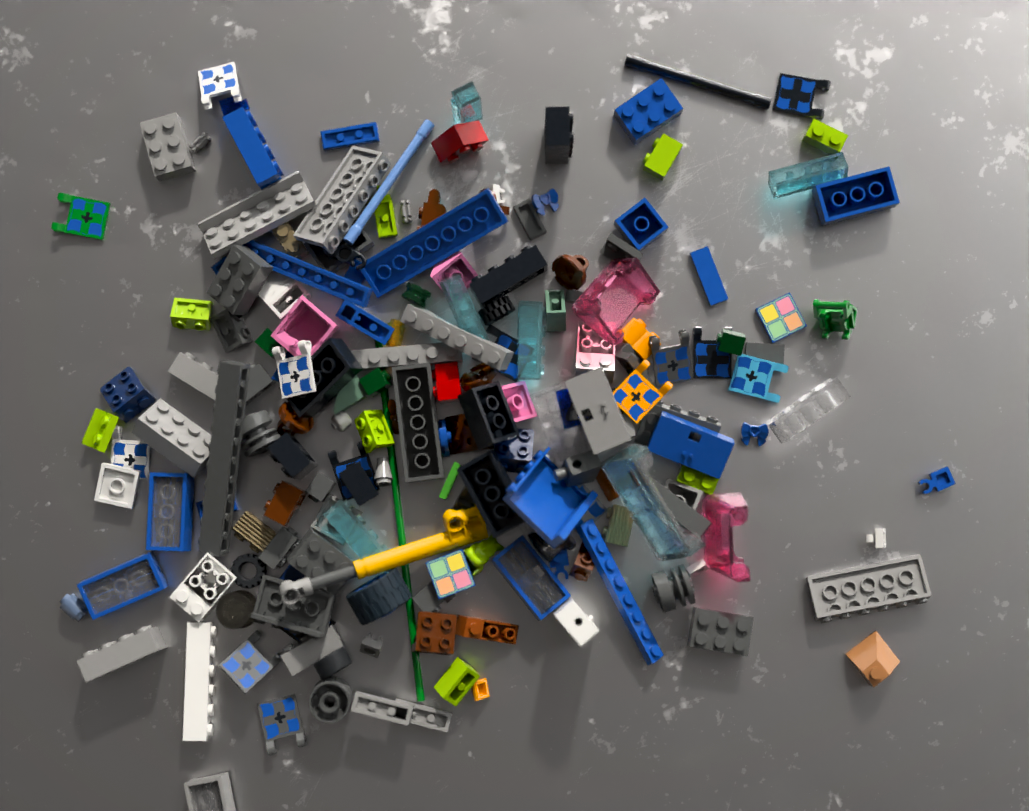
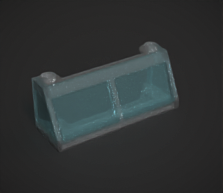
M630 443L601 463V468L658 561L690 557L706 546L698 534H687V532L681 530L647 473V470L653 465V457L647 447Z

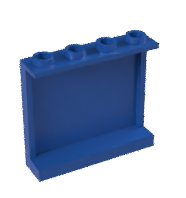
M547 447L543 452L539 450L532 457L534 461L531 460L523 468L525 472H520L514 479L516 483L513 482L505 490L507 494L503 500L554 549L567 538L598 494L592 490L586 495L576 485L568 487L564 480L555 481L553 471L559 468L545 456L551 449Z

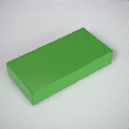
M453 463L439 495L440 498L444 500L448 498L459 474L456 469L461 467V464Z

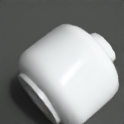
M341 411L340 414H335L331 418L333 422L331 426L334 430L338 429V431L343 432L351 426V418L346 412Z

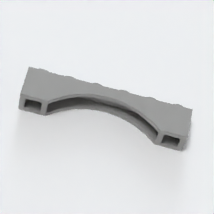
M407 304L400 322L497 370H507L514 354L513 351L454 326L417 304Z
M443 342L350 350L363 369L361 371L429 362L431 364L463 362L462 352Z

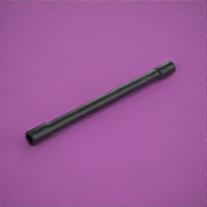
M627 54L624 65L711 90L765 109H769L772 98L749 93Z

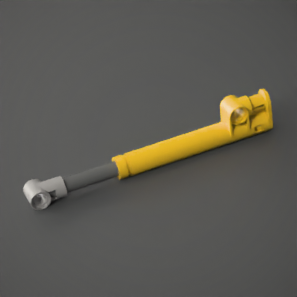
M476 505L466 510L463 508L459 510L449 509L442 516L445 532L362 558V560H355L351 566L311 579L306 577L294 582L286 580L280 584V595L284 603L291 605L296 603L299 598L314 594L313 591L356 577L358 580L364 579L367 576L370 577L488 538L485 521ZM457 518L455 522L450 523L452 519ZM287 591H293L291 594H285Z

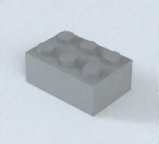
M176 112L140 122L154 177L158 181L196 171L181 118Z

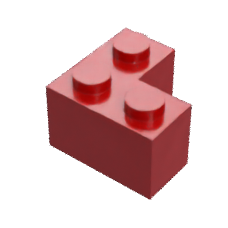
M477 120L451 126L432 141L431 144L440 163H453L459 159L458 156L470 150H473V152L481 150L483 144L489 141L480 121Z
M458 362L434 364L435 369L432 370V379L437 381L436 387H433L435 400H438L440 404L459 402L457 396L462 394Z

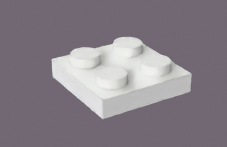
M101 463L94 501L129 509L134 508L141 471L109 463Z

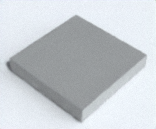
M328 494L310 528L344 546L363 512Z

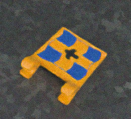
M643 360L613 392L618 407L636 424L673 387L667 381L657 390L641 375L650 366L647 360Z

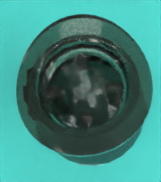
M537 532L528 535L534 548L548 564L562 550H572L576 547V541L571 534L554 549Z
M237 590L225 594L217 603V619L224 627L229 629L249 627L254 622V618L250 616L254 611L255 596L246 590Z

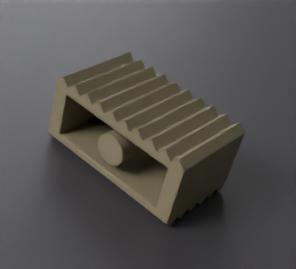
M288 222L271 230L288 255L301 260L309 254L302 241L296 240L293 236L295 231Z
M613 504L612 508L608 507L606 518L609 519L608 526H604L602 531V537L605 538L604 542L624 547L628 546L636 509Z
M245 511L232 528L235 532L234 536L242 542L244 540L249 542V548L256 553L263 552L277 534V532L249 511Z

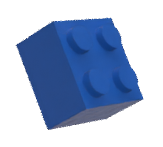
M643 198L614 221V226L627 243L640 252L667 232L669 228L646 198Z

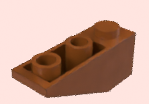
M458 615L455 634L467 638L516 644L519 625Z

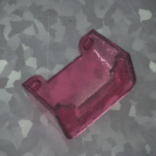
M617 258L610 261L573 304L572 311L608 344L617 345L622 342L625 334L620 328L639 305L652 304L660 290L637 258Z
M741 492L707 495L702 501V516L710 521L712 525L703 535L705 563L709 569L736 582H749V567L744 563L743 557L736 556L733 550V526L742 525L747 521L748 505Z

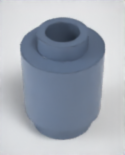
M74 593L71 595L66 594L60 600L62 604L60 608L73 620L76 619L79 622L89 612L86 604Z

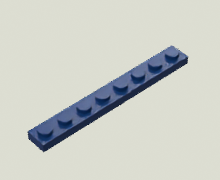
M253 240L242 245L249 247L274 267L273 271L363 308L368 306L373 290L369 287Z
M591 518L577 526L576 530L646 664H654L664 654Z

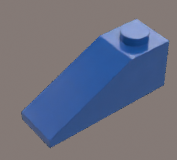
M344 300L335 315L383 345H386L395 330L364 309Z

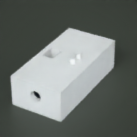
M571 597L553 611L554 616L580 646L585 644L599 631L592 622L594 617L592 615L588 617Z

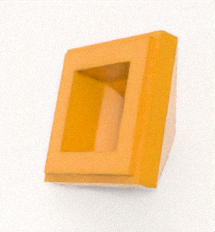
M486 678L477 680L471 687L475 701L490 697Z

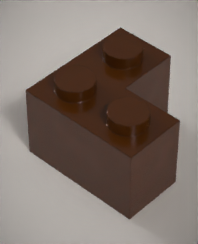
M282 481L276 484L273 490L275 495L272 500L267 501L263 510L265 511L264 516L283 526H287L295 510L299 509L303 503L307 492L287 481Z

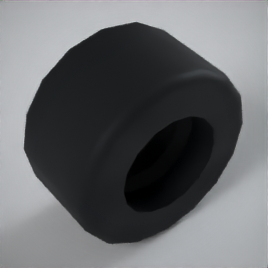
M341 647L315 662L313 666L321 680H325L352 664V660L345 648Z

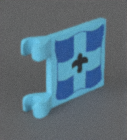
M745 354L737 355L728 390L779 403L780 395L768 392L774 370L787 373L789 367Z

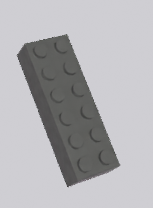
M431 363L392 367L405 483L444 479Z

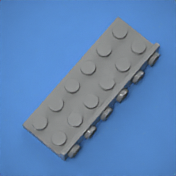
M352 145L316 199L315 204L317 206L309 210L293 234L295 239L324 247L329 254H333L391 166L384 153Z
M296 171L197 224L215 260L230 252L233 245L242 246L313 209L317 205L299 171Z
M921 554L806 577L815 612L814 619L815 621L820 620L821 623L830 622L834 617H839L840 619L850 618L851 614L858 613L859 616L870 614V610L875 609L878 612L889 610L890 606L903 608L911 602H915L916 605L923 604L932 596Z

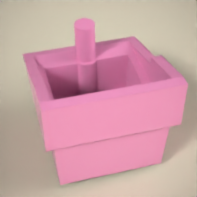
M301 295L271 334V337L293 356L302 355L298 348V342L309 340L312 345L310 353L312 356L339 327Z

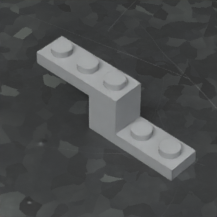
M359 691L355 692L351 708L352 712L407 726L409 723L443 732H448L452 712L397 698L394 701Z

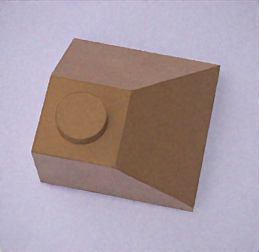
M876 630L845 654L872 687H875L887 678L900 663L899 659Z

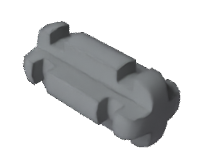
M206 132L203 133V136L200 135L193 141V145H189V148L195 154L198 153V150L201 151L208 144V141H212Z
M409 200L400 201L402 222L405 224L412 222Z

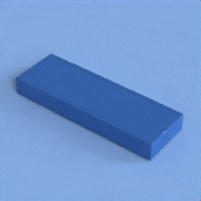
M376 122L320 131L324 151L380 142Z
M708 246L691 252L690 257L709 305L713 306L728 300Z

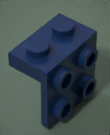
M131 367L125 368L100 389L112 411L125 423L156 400L142 385Z
M518 428L519 436L494 446V450L506 472L518 474L522 471L525 472L523 468L532 460L534 431L532 429Z

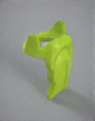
M492 534L487 540H482L479 544L475 543L463 549L469 568L473 572V577L482 572L484 565L495 552L504 549L497 542L496 538H493Z

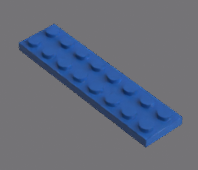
M487 188L367 259V264L361 272L373 289L376 297L379 298L507 223L508 219L490 189Z

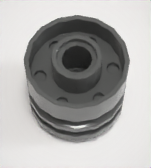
M267 410L255 412L244 417L242 440L246 439L247 441L241 445V449L250 448L244 453L246 458L269 451L268 447L281 437L280 434L272 436L278 431L276 427L266 428L272 423Z
M683 564L678 566L679 575H677L674 567L670 568L671 577L669 578L664 570L651 574L653 593L663 613L675 610V600L679 599L683 607L686 606L685 597H687L690 604L696 603L694 585L690 574L686 571Z
M330 676L325 680H320L314 686L309 697V708L312 715L324 723H334L341 720L347 714L352 702V691L349 684L337 676ZM327 697H332L335 701L331 702Z

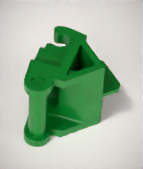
M814 299L813 313L814 317L819 321V328L824 329L822 338L828 339L832 332H843L842 339L848 340L852 329L855 328L857 308L850 304L849 300L829 302Z

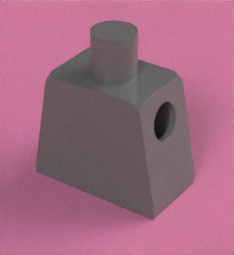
M589 450L566 458L562 467L553 471L555 481L564 480L568 487L594 482L602 464L598 455H594L593 451Z

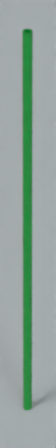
M374 339L375 348H383V344ZM387 388L381 392L382 408L394 439L392 421L390 419L391 414L388 409L389 394ZM393 444L391 447H387L393 477L391 485L398 544L402 546L406 544L395 445ZM409 564L401 566L402 578L412 594ZM411 597L406 602V611L412 649V644L415 643L416 622L413 599ZM411 652L417 702L425 701L420 655L418 652Z

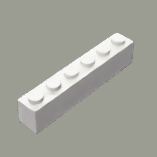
M187 622L183 741H207L210 739V736H213L214 727L211 724V716L214 715V705H211V697H214L215 685H212V677H215L216 667L213 665V657H216V646H213V641L217 636V627L214 626V622Z

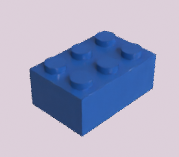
M660 78L614 110L613 116L632 143L637 145L681 115L683 107L664 80Z

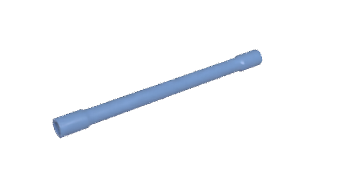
M426 119L420 126L411 143L357 221L344 236V242L351 246L354 244L372 214L421 143L434 128V124Z

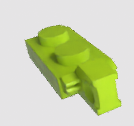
M386 194L375 210L379 239L398 236L392 198L390 194Z

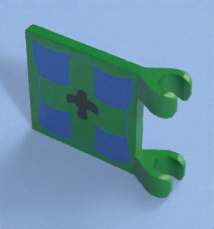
M59 193L57 199L60 202L70 203L67 224L53 222L51 229L55 232L103 240L111 203Z

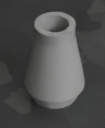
M379 457L377 458L374 481L376 486H390L393 477L388 458Z

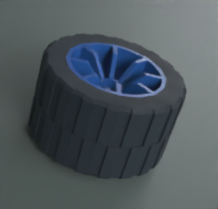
M397 568L383 572L346 595V599L361 625L369 624L389 615L412 597Z

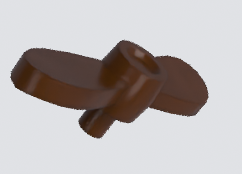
M390 399L388 401V409L391 414L390 419L392 421L393 433L399 434L396 402Z

